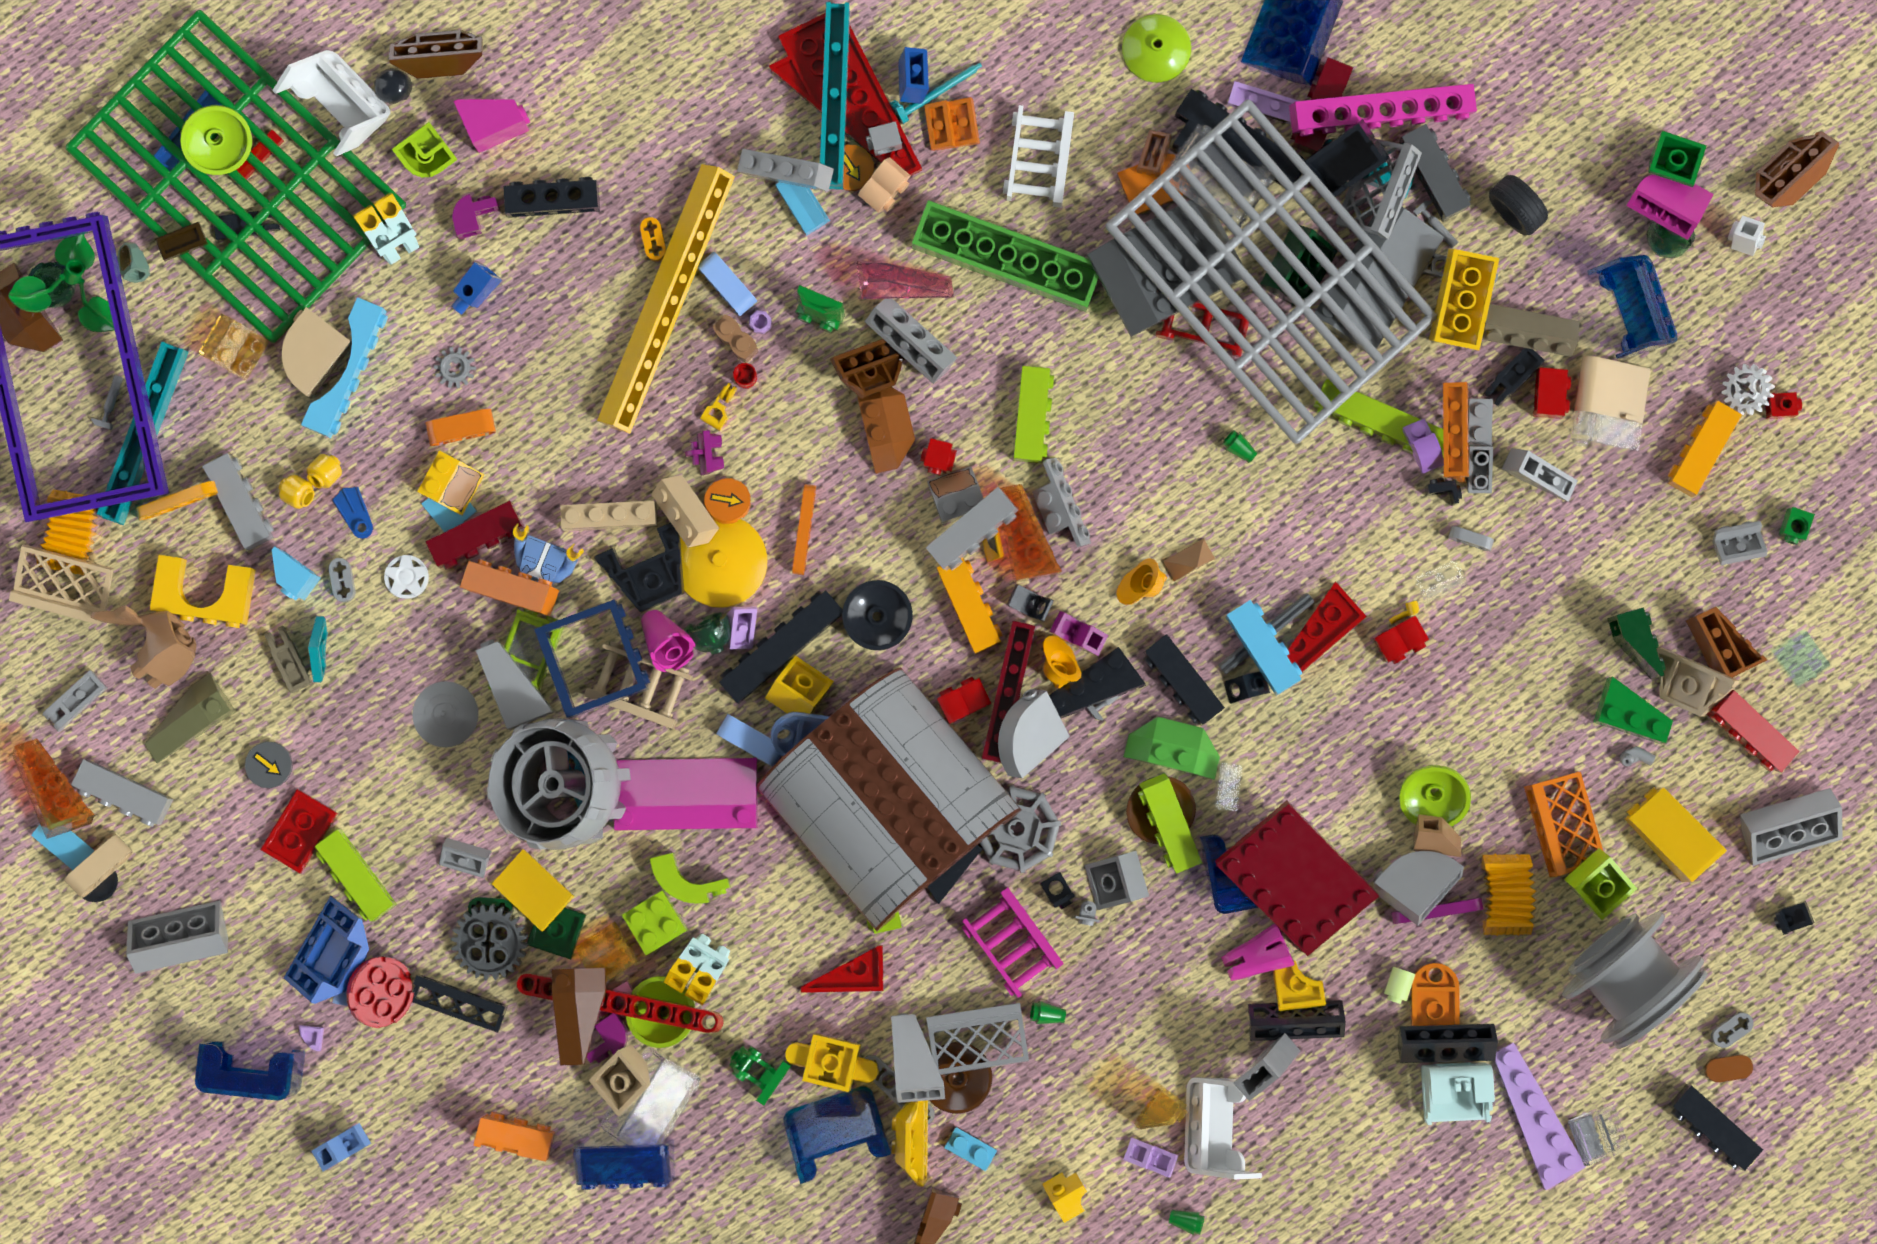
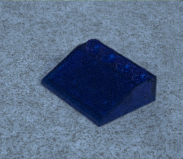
M1264 0L1241 63L1291 82L1311 86L1343 0Z

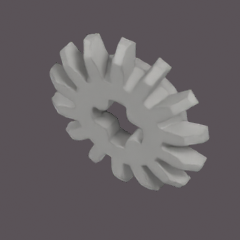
M450 347V354L448 355L443 350L441 353L444 355V358H436L437 361L441 362L440 365H434V369H440V372L435 374L436 378L443 376L440 383L444 384L446 381H449L448 388H451L453 383H456L457 388H460V381L468 385L465 378L468 376L473 379L474 375L470 374L469 371L476 370V367L470 366V363L475 361L474 358L468 360L467 357L470 353L467 351L462 355V348L460 347L457 353H454L453 347ZM451 362L461 364L458 374L449 372Z

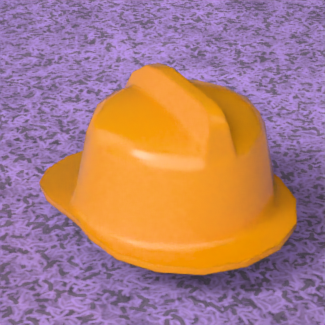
M1151 558L1144 559L1123 577L1116 591L1117 599L1121 604L1132 605L1143 597L1150 598L1159 594L1167 576L1161 572L1156 560Z
M1054 635L1044 639L1043 651L1046 661L1043 666V672L1047 679L1053 682L1057 689L1070 681H1078L1082 673L1074 652L1069 645L1061 640L1060 637Z

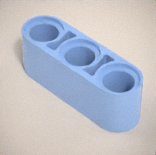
M713 251L699 263L698 270L705 275V278L716 291L721 293L720 295L730 307L735 309L738 316H741L757 302L752 293L716 252Z
M726 715L716 733L718 736L772 767L779 761L781 755L775 750L771 738L733 716Z

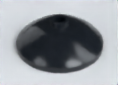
M872 580L860 584L848 595L843 606L842 620L847 634L856 644L865 649L881 651L896 646L906 637L912 625L913 611L909 598L898 586L888 581ZM879 612L881 619L875 621L872 618L873 613Z

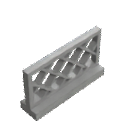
M1373 138L1372 141L1378 140L1388 155L1396 150H1400L1399 157L1391 162L1389 157L1387 166L1379 171L1376 168L1373 170L1374 174L1366 179L1362 178L1350 186L1342 206L1348 213L1355 210L1357 217L1354 220L1357 223L1360 222V226L1365 232L1389 240L1422 152L1412 144H1398ZM1391 171L1390 180L1383 184L1380 176ZM1377 179L1380 187L1369 193L1366 185ZM1363 188L1365 196L1355 201L1354 195L1356 191ZM1382 192V201L1375 206L1372 198ZM1368 201L1371 209L1361 214L1358 206ZM1374 214L1375 219L1372 227L1366 226L1364 219ZM1338 216L1335 224L1349 228Z
M1020 1003L926 1017L932 1056L940 1075L1029 1061ZM1018 1020L1019 1030L1014 1037L1003 1030L1008 1021ZM995 1023H1002V1025L999 1027ZM991 1024L998 1029L991 1040L979 1033L984 1025ZM979 1026V1028H978L977 1030H975V1029L972 1028V1027ZM963 1028H968L974 1033L967 1044L956 1037ZM944 1031L950 1036V1039L944 1047H941L935 1042L934 1033ZM1000 1032L1011 1039L1004 1050L993 1043ZM1019 1034L1021 1037V1042L1016 1039ZM976 1036H979L988 1043L980 1054L970 1047ZM953 1039L964 1046L957 1058L946 1050ZM1013 1042L1022 1047V1057L1013 1058L1006 1053ZM990 1045L1001 1052L996 1061H989L983 1057ZM936 1047L941 1050L938 1055L936 1052ZM967 1049L978 1056L974 1063L966 1065L959 1060ZM943 1053L954 1060L949 1068L939 1069L938 1059ZM1004 1055L1009 1058L1001 1060ZM980 1059L985 1061L983 1063H978ZM957 1062H958L960 1065H962V1066L954 1067Z

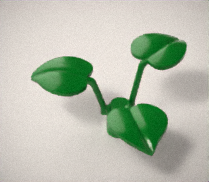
M84 234L64 238L56 247L55 260L65 269L63 274H60L59 278L48 289H46L45 283L41 279L34 276H25L14 284L8 294L10 301L18 308L28 312H41L51 305L52 300L48 293L52 292L61 281L65 280L70 285L79 284L81 301L84 305L78 312V319L81 325L92 332L115 331L108 301L97 296L92 297L89 302L86 301L85 280L82 276L84 271L93 265L95 255Z

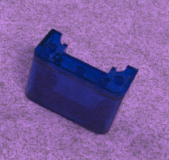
M222 1041L199 1043L195 1085L201 1092L278 1101L296 1095L301 1089L305 1050L293 1049L292 1053H277L270 1059L268 1070L233 1067L234 1055L225 1051L223 1047L224 1042Z

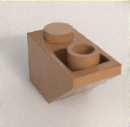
M1418 815L1413 834L1414 851H1433L1448 856L1461 857V837L1442 817Z

